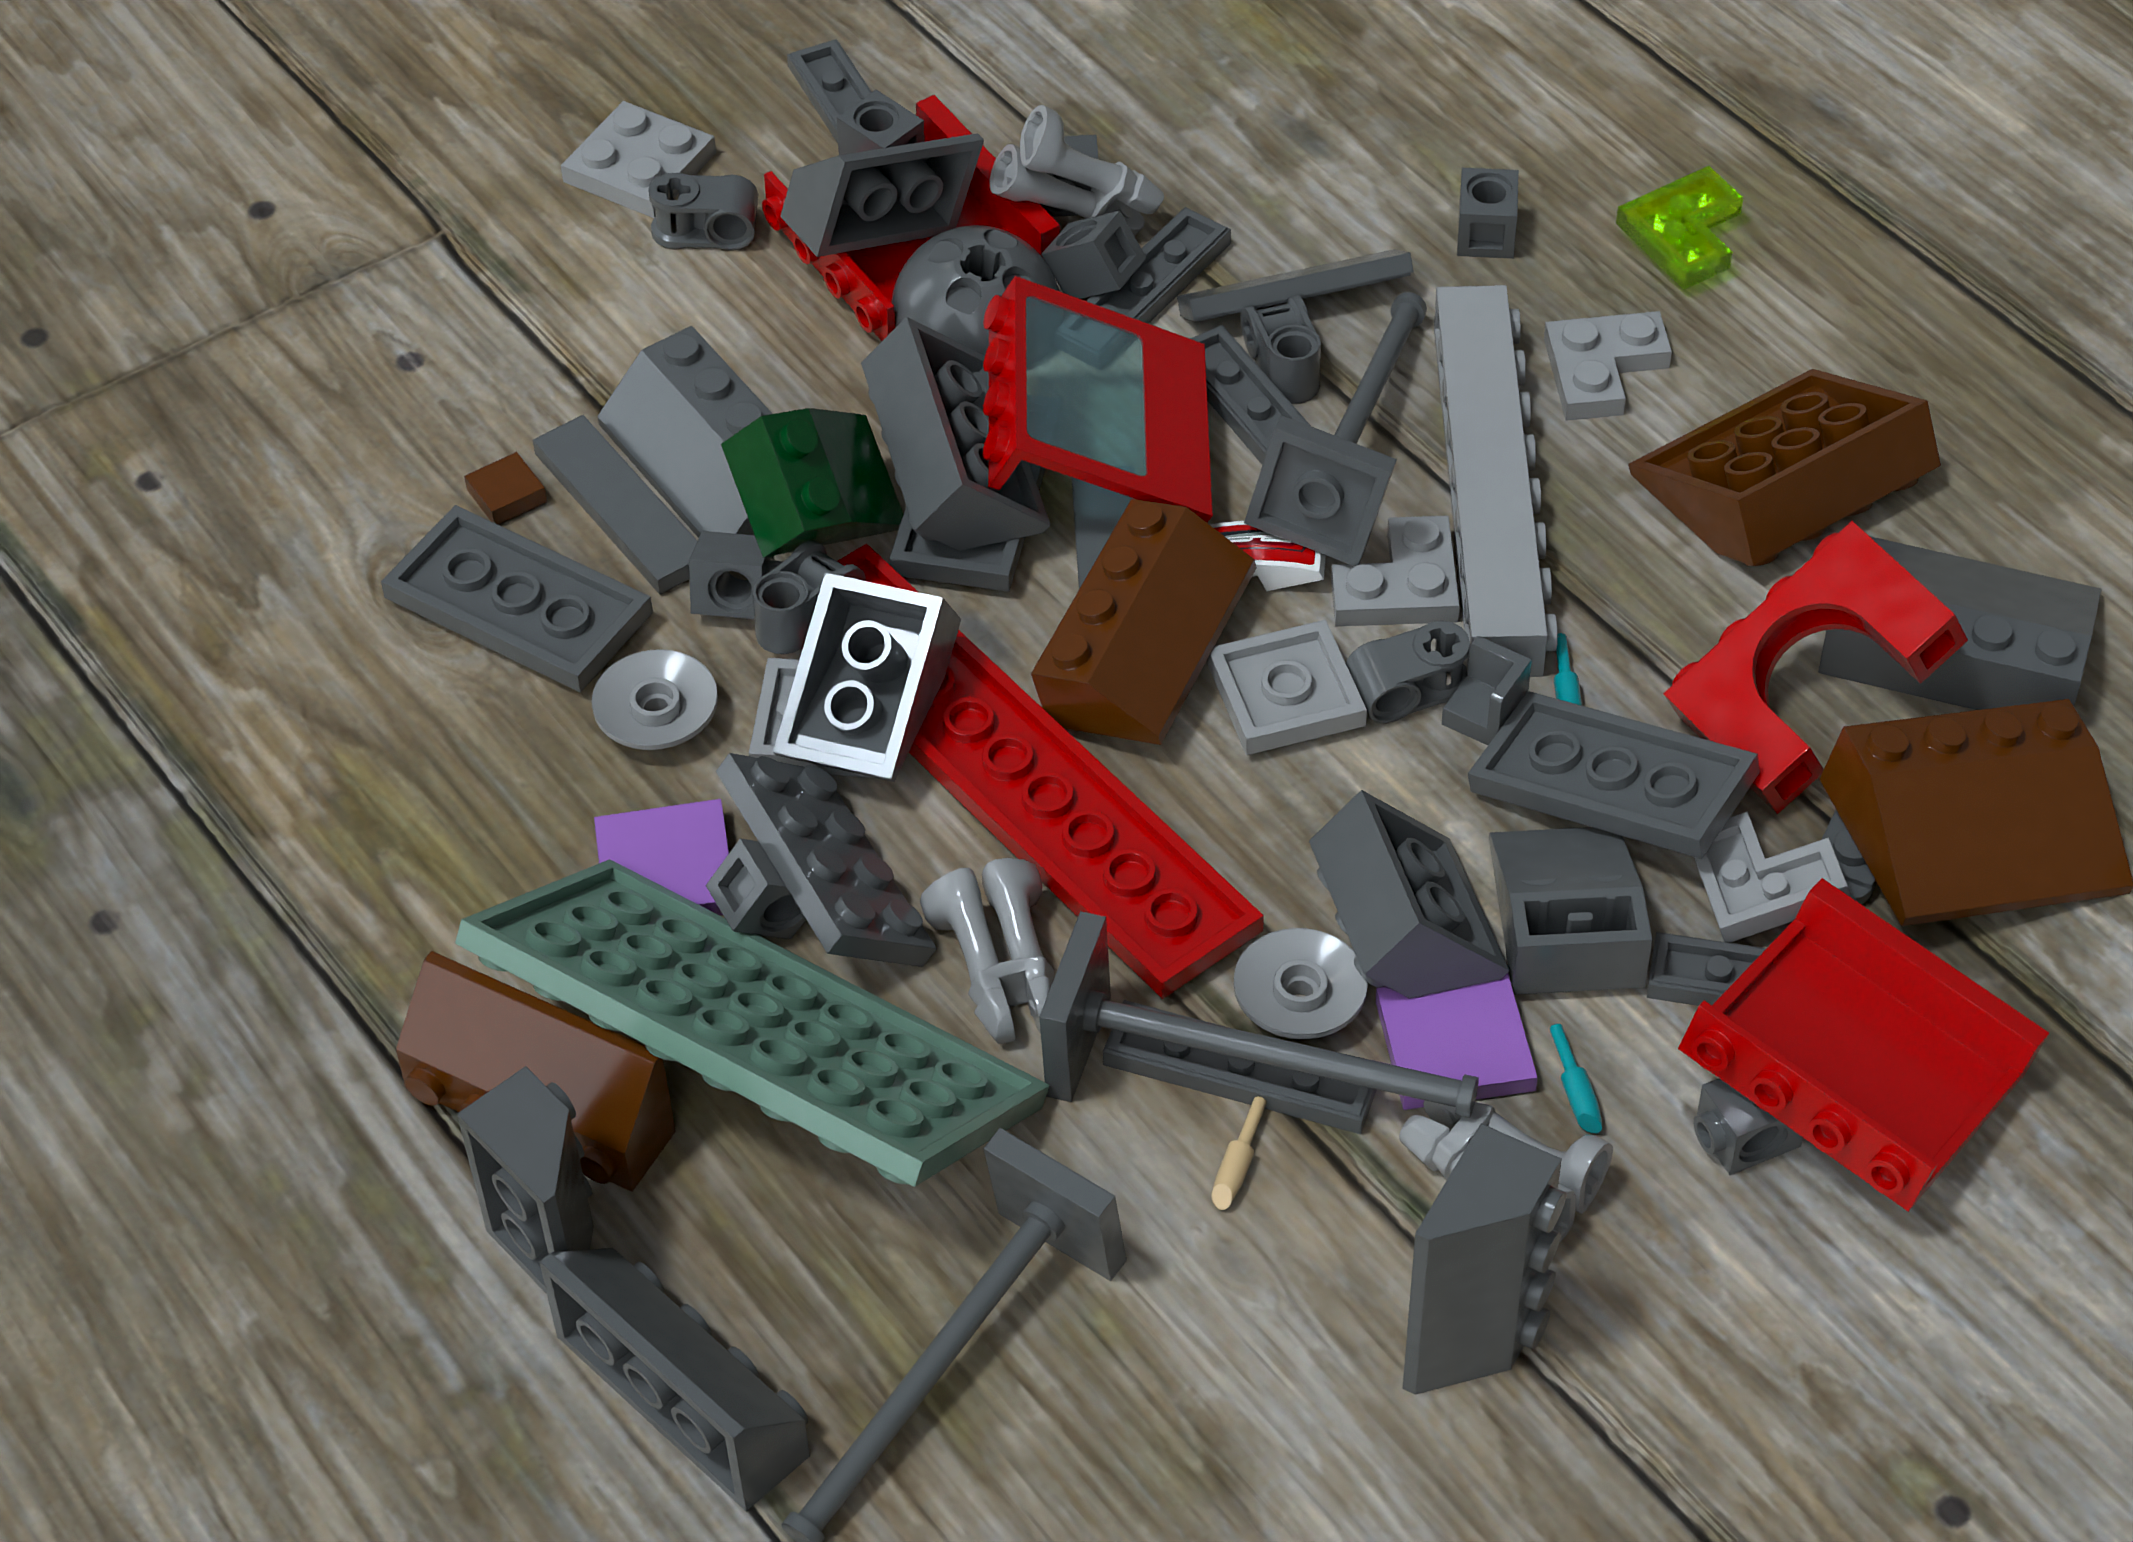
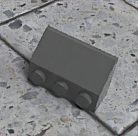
M976 133L838 155L794 169L780 217L817 257L936 236L957 227L984 139Z
M1361 790L1309 840L1319 865L1317 875L1322 884L1330 891L1337 908L1335 919L1340 928L1348 935L1356 954L1354 965L1360 975L1371 985L1377 988L1386 986L1408 998H1415L1500 980L1510 971L1450 838Z
M525 1066L457 1113L486 1231L547 1294L539 1261L552 1252L588 1250L591 1248L594 1225L588 1198L593 1192L587 1178L582 1173L580 1159L584 1157V1150L573 1131L571 1120L576 1117V1111L572 1102L556 1083L551 1082L545 1086Z

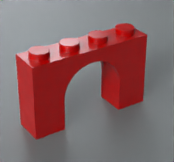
M1853 521L1846 525L1839 533H1832L1824 538L1816 547L1813 557L1792 576H1786L1777 581L1769 590L1765 601L1745 619H1739L1730 624L1722 633L1719 643L1698 662H1692L1682 668L1675 676L1672 686L1663 693L1679 718L1700 738L1758 754L1760 773L1750 788L1777 814L1812 784L1824 770L1812 749L1769 706L1768 687L1771 674L1779 659L1792 645L1806 636L1824 630L1844 629L1855 631L1875 641L1921 684L1968 641L1956 615Z

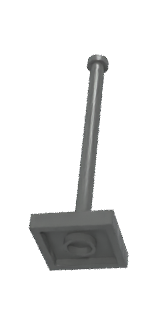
M1405 292L1395 298L1390 309L1392 319L1334 435L1283 415L1280 416L1274 428L1244 524L1350 565L1357 566L1360 564L1397 459L1358 445L1357 442L1412 329L1419 326L1426 315V303L1419 295Z
M1082 911L1079 913L1039 1016L1045 1083L1050 1085L1046 1097L1072 1102L1097 1033H1099L1102 1027L1456 1107V1115L1469 1118L1473 1112L1478 1091L1479 1077L1464 1074L1462 1080L1110 1001L1111 989L1106 917Z
M998 1129L983 1149L998 1214L1020 1226V1229L799 1514L790 1512L782 1522L783 1530L794 1541L823 1542L825 1540L822 1533L823 1529L1045 1242L1107 1280L1112 1281L1127 1261L1115 1195L1004 1129Z

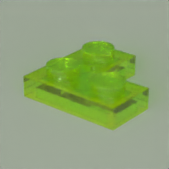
M1706 166L1619 206L1616 224L1685 290L1730 269L1733 252L1709 229L1741 215L1743 197L1710 166Z

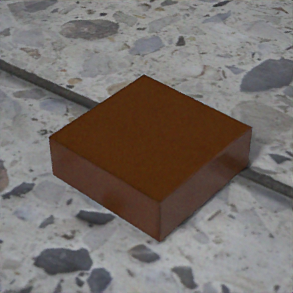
M517 452L464 476L469 494L489 520L497 525L547 502L545 487Z

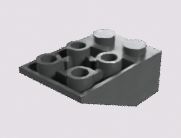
M1593 827L1490 832L1491 857L1507 963L1510 970L1509 976L1514 995L1645 988L1652 935L1643 886L1623 836Z

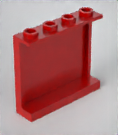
M935 95L916 103V116L924 120L925 142L972 134ZM982 146L957 227L981 225L1003 229L1029 243L1042 256L1043 251L1059 235V223L1038 203L1030 201L1014 202L993 194L990 189V176L996 158ZM772 171L765 173L766 199L762 201V209L769 225L775 231L782 230L793 243L794 249L802 262L807 265L811 263L823 276L828 290L835 298L842 297L854 310L860 326L867 333L873 332L883 341L895 329V311L891 300L899 273L910 256L932 237L817 257L780 217L788 189Z
M1821 878L1808 892L1796 918L1715 1003L1710 1005L1704 1000L1698 1006L1678 1050L1802 1136L1817 1149L1826 1153L1860 1177L1875 1190L1884 1194L1909 1212L2023 1078L2048 1037L2049 1032Z

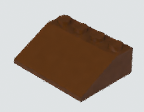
M1811 369L1629 463L1628 466L1630 474L1715 553L1743 562L1747 566H1761L1777 559L1779 552L1800 541L1811 540L1821 536L1826 531V527L1844 517L1866 512L1872 507V502L1887 494L1914 486L1918 483L1919 477L1940 467L1941 463L1928 400Z
M2069 699L1844 726L1819 780L1901 926L2130 894L2133 889V879L2099 747Z

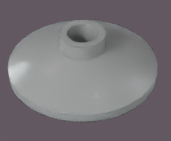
M661 649L641 651L615 662L600 676L592 694L593 715L599 728L617 743L642 750L669 748L690 740L709 724L716 711L718 702L716 682L704 664L682 652Z
M1307 928L1282 929L1255 940L1240 956L1234 972L1235 996L1239 1006L1248 1018L1266 1031L1294 1039L1324 1037L1346 1027L1357 1017L1365 1003L1368 982L1357 971L1354 965L1356 954L1350 946L1328 933Z

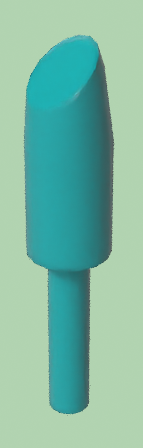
M1558 633L1556 655L1559 673L1554 677L1556 699L1582 706L1579 678L1576 673L1571 671L1567 636L1564 633Z
M1554 1024L1550 1027V1032L1565 1070L1561 1075V1081L1574 1116L1580 1127L1585 1131L1599 1133L1602 1130V1118L1587 1071L1583 1067L1577 1066L1563 1026L1561 1024Z

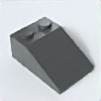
M825 573L773 753L781 757L895 782L945 678L961 618L942 597Z

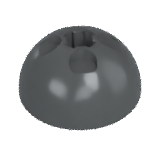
M971 225L957 227L929 239L904 264L896 280L891 300L895 311V328L907 316L985 355L989 346V330L983 326L987 306L995 295L1002 296L1014 276L1059 291L1050 267L1043 257L1020 237L1003 229L990 226ZM1026 300V370L1039 363L1050 351L1051 336L1060 327L1062 312Z

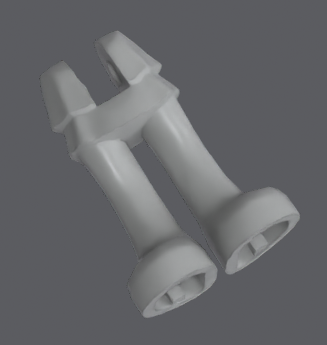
M1044 105L1037 106L1027 118L1021 133L1020 147L1008 144L1001 150L995 160L990 176L991 192L1014 202L1030 201L1070 211L1085 219L1120 210L1134 236L1144 227V219L1140 212L1153 214L1164 200V193L1143 174L1131 170L1119 161L1114 164L1099 160L1067 145L1064 141L1062 117L1055 110ZM1047 173L1092 187L1091 191L1068 184Z
M1013 858L995 859L987 863L982 872L984 892L987 901L995 909L1011 957L1009 961L1001 963L998 961L982 906L981 892L973 870L970 868H959L947 873L934 881L922 893L920 898L925 919L936 930H954L962 949L971 981L968 994L977 1005L974 1013L997 1044L1015 1041L1010 1007L1027 1002L1030 1014L1041 1034L1039 1016L1054 980V969L1041 952L1030 910L1042 896V880L1035 864L1023 859Z
M1424 1100L1425 1111L1431 1119L1425 1116L1413 1115L1403 1125L1399 1135V1139L1405 1147L1432 1171L1439 1170L1446 1180L1481 1123L1562 1158L1558 1189L1566 1192L1567 1195L1563 1210L1553 1230L1561 1233L1560 1242L1566 1237L1572 1227L1575 1211L1582 1214L1593 1201L1608 1171L1613 1154V1145L1596 1135L1589 1134L1576 1140L1567 1151L1550 1148L1517 1129L1497 1114L1493 1106L1475 1102L1473 1112L1469 1118L1456 1115V1107Z

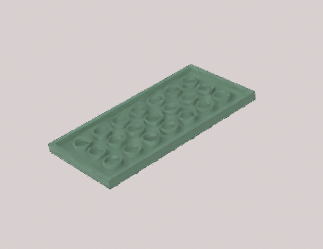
M610 859L461 919L455 944L478 955V959L483 965L497 971L510 972L531 983L534 990L541 996L551 1000L565 1001L589 1014L590 1020L596 1025L608 1030L621 1031L644 1043L646 1049L654 1056L680 1062L702 1074L704 1081L709 1085L725 1091H734L759 1104L760 1109L767 1116L779 1121L797 1124L817 1135L819 1141L824 1146L834 1151L851 1153L876 1166L878 1172L884 1178L899 1184H910L916 1187L990 1141L999 1128L1006 1131L1039 1111L1043 1107L1050 1086L757 934L732 931L724 917Z

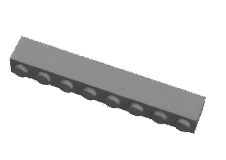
M1506 285L1436 287L1434 337L1463 629L1468 634L1470 645L1477 636L1490 640L1532 659L1530 677H1543L1546 651H1556L1557 621L1555 614H1545L1544 605L1551 604L1552 583L1550 568L1539 567V559H1545L1546 529L1544 522L1534 523L1533 514H1540L1541 488L1539 478H1529L1528 471L1535 469L1536 450L1534 435H1524L1523 428L1530 426L1529 392H1519L1518 385L1525 384L1524 350H1514L1513 344L1520 343L1519 309H1509ZM1468 654V657H1467V669H1468L1469 654Z

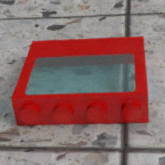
M1014 276L1002 296L995 295L991 299L983 321L984 328L989 330V346L983 362L984 371L989 373V389L983 404V413L989 416V432L983 447V457L989 460L988 487L1000 490L1020 461L1023 460L1137 500L1187 507L1208 523L1213 513L1205 344Z

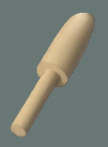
M1257 1096L1254 1098L1239 1138L1228 1144L1217 1172L1211 1196L1213 1204L1220 1210L1227 1209L1244 1182L1254 1156V1149L1250 1145L1267 1104V1101L1262 1097Z

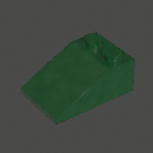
M814 408L764 415L721 444L763 558L793 552L800 544L807 540H815L824 546L899 530L904 514L866 415Z

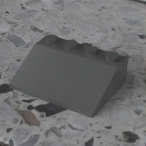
M1871 537L1956 615L1968 641L1920 684L1869 637L1851 630H1826L1818 673L1974 710L2069 699L2072 705L2075 706L2102 591L2101 588Z

